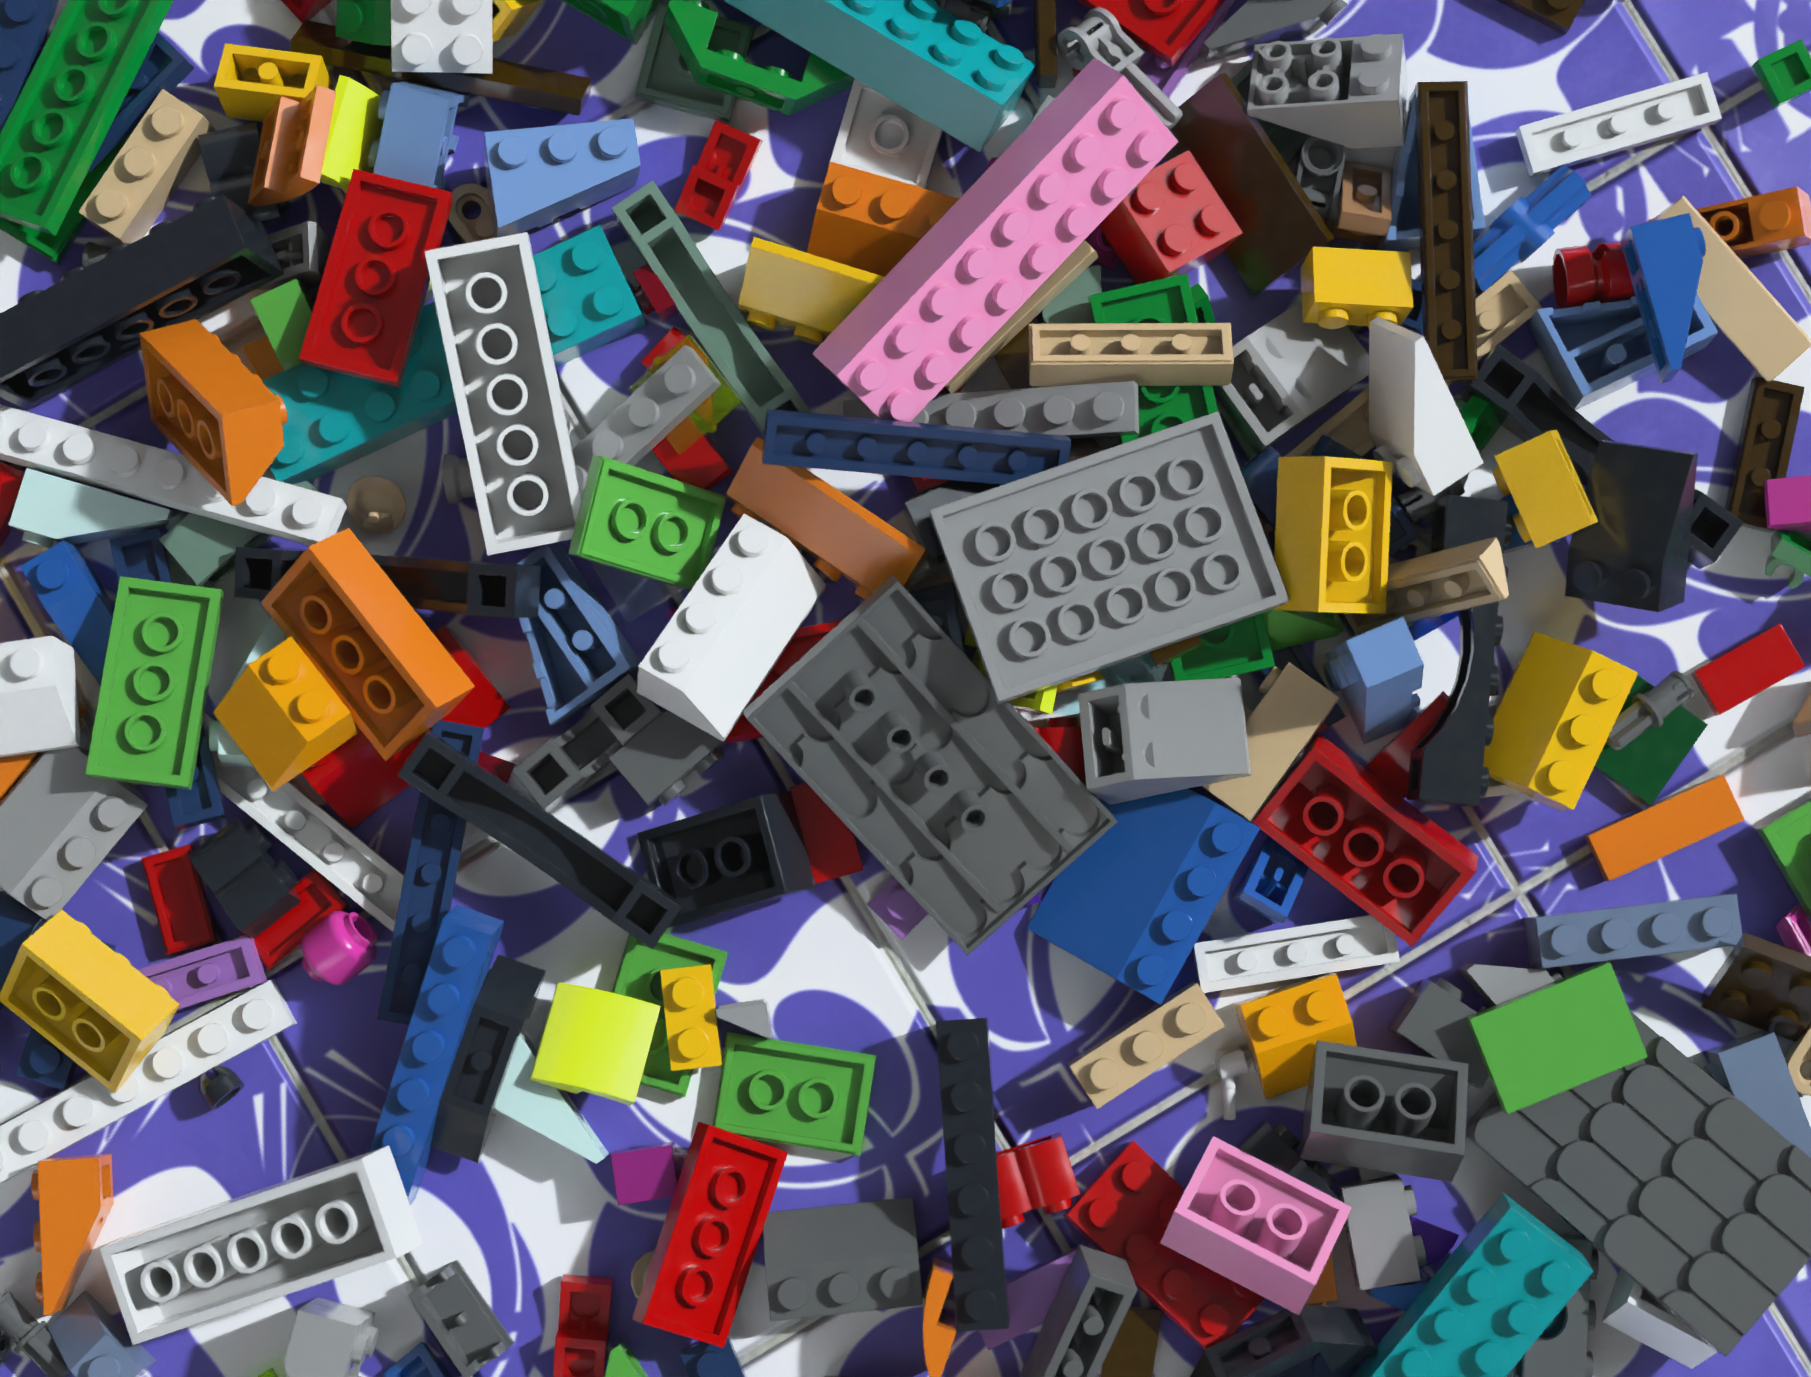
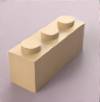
M162 89L91 192L79 213L94 226L122 244H131L143 238L200 156L201 150L198 135L217 130L204 115Z
M1290 662L1283 671L1275 666L1258 689L1265 696L1256 709L1251 711L1247 707L1244 708L1251 776L1202 786L1251 822L1339 701L1337 695Z
M1190 982L1165 998L1161 1005L1156 1004L1066 1064L1096 1109H1099L1225 1025L1198 983Z

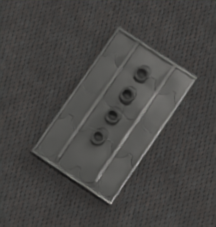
M893 575L877 588L874 594H871L844 618L836 628H833L801 657L798 663L796 662L763 692L764 694L758 696L743 710L747 720L967 956L1118 822L1096 795L1087 790L1083 781L1009 701L998 705L986 675Z
M1630 1011L1648 1055L1647 1058L1510 1114L1503 1112L1494 1091L1466 1123V1137L1718 1353L1727 1357L1740 1342L1743 1335H1746L1811 1257V1158L1796 1145L1791 1144L1742 1101L1731 1095L1663 1036L1658 1035Z

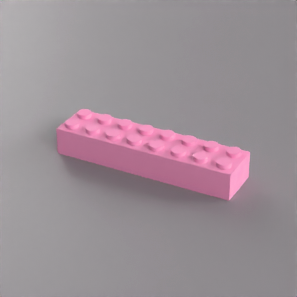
M1093 58L812 354L875 417L883 420L911 422L1178 143V140L1123 74Z

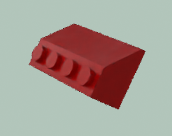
M446 625L437 629L433 634L475 686L441 720L486 729L510 711L512 707L456 633ZM354 722L357 730L355 736L301 773L314 790L348 826L354 829L411 785L397 776V774L425 732L395 756L385 761Z
M1320 733L1288 771L1252 822L1411 947L1415 945L1473 877L1477 869L1478 855Z

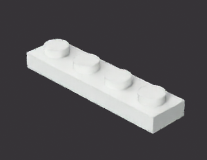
M1705 72L1519 126L1515 132L1529 177L1531 178L1558 170L1563 164L1569 167L1717 124L1722 119L1708 73Z
M1371 915L1196 942L1193 947L1198 985L1203 993L1400 962L1396 934Z

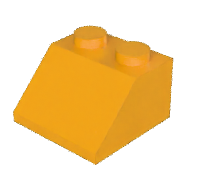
M292 636L249 664L213 711L215 717L272 792L357 734L351 712Z
M1336 973L1321 974L1233 1003L1265 1099L1308 1086L1317 1040L1357 1046L1353 1022Z

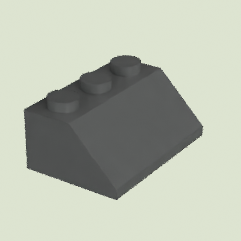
M1317 1040L1303 1112L1300 1159L1452 1182L1465 1156L1468 1063Z
M912 1197L768 1212L763 1228L770 1321L923 1305Z

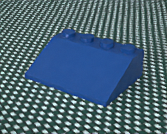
M1189 788L1111 805L1100 798L1101 803L1112 813L1118 822L1054 878L1026 929L1160 1005L1260 830V827Z

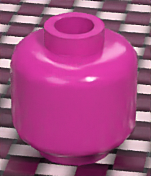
M344 911L331 912L302 938L301 950L304 955L302 965L308 975L318 982L324 980L336 986L345 985L367 968L376 958V932L371 924L356 912H351L350 914Z

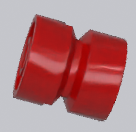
M1621 241L1598 244L1594 252H1591L1585 245L1557 248L1555 250L1552 263L1554 295L1559 309L1583 306L1584 303L1600 301L1602 304L1630 300L1631 297H1636L1621 247Z

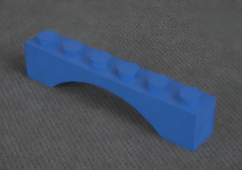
M456 905L442 920L369 1150L371 1152L386 1146L390 1147L410 1206L416 1199L431 1153V1141L440 1099L474 1003L489 971L505 922Z

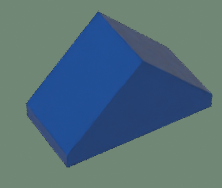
M1267 836L1231 899L1273 924H1283L1289 915L1309 867L1270 836Z

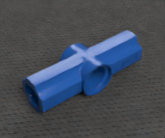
M1563 164L1525 199L1520 197L1491 223L1488 227L1490 230L1473 243L1475 292L1478 295L1487 290L1518 261L1522 264L1555 234L1553 230L1558 225L1567 220L1591 197L1586 182L1575 170H1571Z

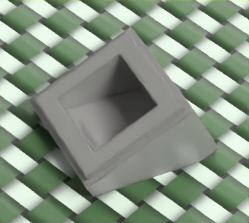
M765 999L720 1005L716 1009L718 1018L768 1039L773 1038L769 1002Z

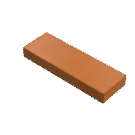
M1719 775L1584 837L1604 880L1611 881L1740 823L1745 819L1725 776Z

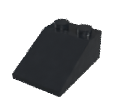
M1609 440L1599 441L1585 490L1598 522L1578 530L1572 535L1568 552L1565 596L1658 613L1684 602L1698 453Z
M791 791L759 795L637 833L649 881L678 900L682 907L668 928L816 888Z

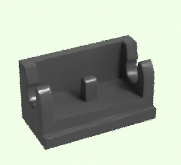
M459 1260L453 1262L408 1295L463 1377H471L484 1365L499 1357L515 1343Z

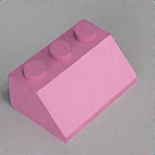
M1213 1136L1171 1217L1160 1243L1300 1315L1319 1279L1352 1207Z

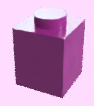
M675 1141L615 1150L611 1154L618 1205L673 1197L686 1159L685 1152L676 1153Z

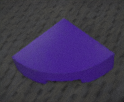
M1409 1216L1413 1236L1421 1235L1427 1265L1440 1260L1453 1248L1459 1234L1419 1218Z

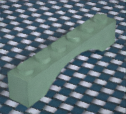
M652 180L613 206L612 211L616 221L643 261L648 263L653 272L657 274L675 302L678 312L763 437L767 409L812 413L741 315L655 182Z

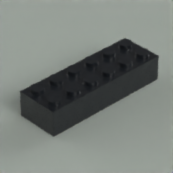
M224 195L209 197L196 203L193 211L176 220H167L154 225L149 230V234L131 244H121L111 248L106 252L105 258L88 267H78L66 272L62 276L61 281L51 287L23 295L19 298L17 305L0 313V397L28 410L142 350L139 333L193 319L198 320L284 275V271L262 223Z

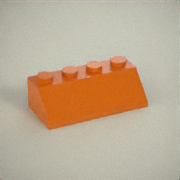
M830 161L817 204L807 253L885 277L959 198Z
M197 319L139 333L151 422L231 506L242 504L284 447L282 425L287 423V411L282 398L278 394L274 395L262 383L257 374H253L242 364L240 358L236 354H232L221 344L218 336L211 334Z
M757 436L726 493L729 501L734 503L730 511L738 518L746 514L787 537L798 551L801 548L817 559L813 567L835 582H838L841 576L858 586L854 594L862 601L871 594H874L876 589L892 575L907 589L926 560V549L806 468L763 464V440Z
M349 528L309 546L261 602V605L288 638L292 636L351 712L353 721L385 761L395 756L426 732L427 729L449 714L475 687Z

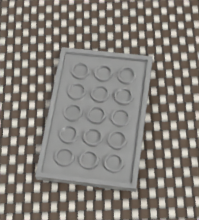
M1218 411L930 510L929 513L998 705L1278 608L1289 602L1288 595Z

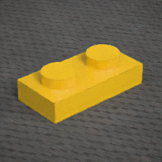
M712 964L660 970L671 1071L722 1065Z

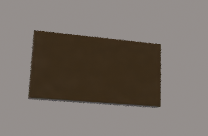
M1227 73L1216 76L1178 107L1183 115L1178 123L1169 130L1178 140V143L1163 158L1167 162L1188 150L1193 155L1243 232L1224 251L1253 295L1261 293L1305 261L1312 247H1324L1335 239L1258 120L1248 116V105Z

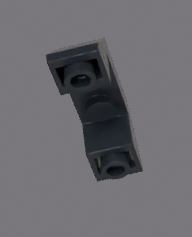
M500 954L497 955L474 1003L440 1099L431 1147L477 1163L480 1162L496 1116L492 1112L524 1021L531 1017L546 970Z
M1304 1305L1300 1315L1284 1309L1204 1350L1190 1377H1273L1318 1353L1322 1355L1334 1375L1379 1351L1357 1309Z

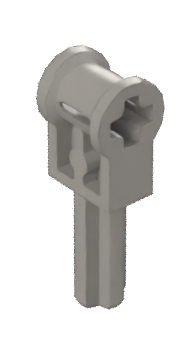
M1101 7L1093 8L1085 15L1081 24L1076 27H1066L1058 34L1056 40L1057 49L1062 59L1070 67L1082 71L1093 58H1096L1123 74L1168 130L1173 128L1181 119L1182 111L1137 67L1144 52L1121 30L1118 20L1107 9ZM1098 24H1102L1103 26L1098 29Z

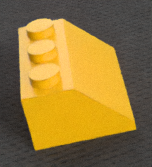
M753 237L738 305L740 313L747 315L746 322L755 327L774 331L775 326L779 325L795 330L793 336L801 341L821 345L823 339H826L882 281L884 276Z
M1327 456L1278 457L1274 561L1289 602L1272 610L1386 614L1393 462Z
M1533 632L1493 715V738L1491 744L1485 746L1483 766L1489 770V777L1557 811L1574 810L1638 672L1593 650Z
M60 910L21 944L0 992V1002L114 1094L123 1086L166 1032L180 1005L162 986L150 981L135 969L126 957L114 952L94 936L85 924L76 921L63 910Z

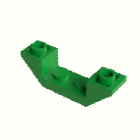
M701 0L669 1L664 23L697 84L790 116L850 88L854 80L852 76L813 53L809 55L801 81L792 79L790 73L781 68L765 66L763 69L746 63L745 59L735 52L723 49L717 50V52L708 50L718 12L710 10L709 6Z

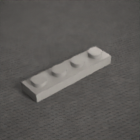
M684 345L572 449L582 497L593 455L604 456L634 466L722 385L692 347Z

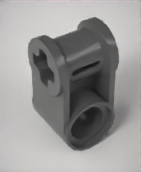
M1310 136L1303 143L1296 156L1293 175L1332 233L1340 205V185L1346 158L1345 147ZM1313 148L1326 150L1332 158V166L1327 169L1314 167L1308 158V151Z

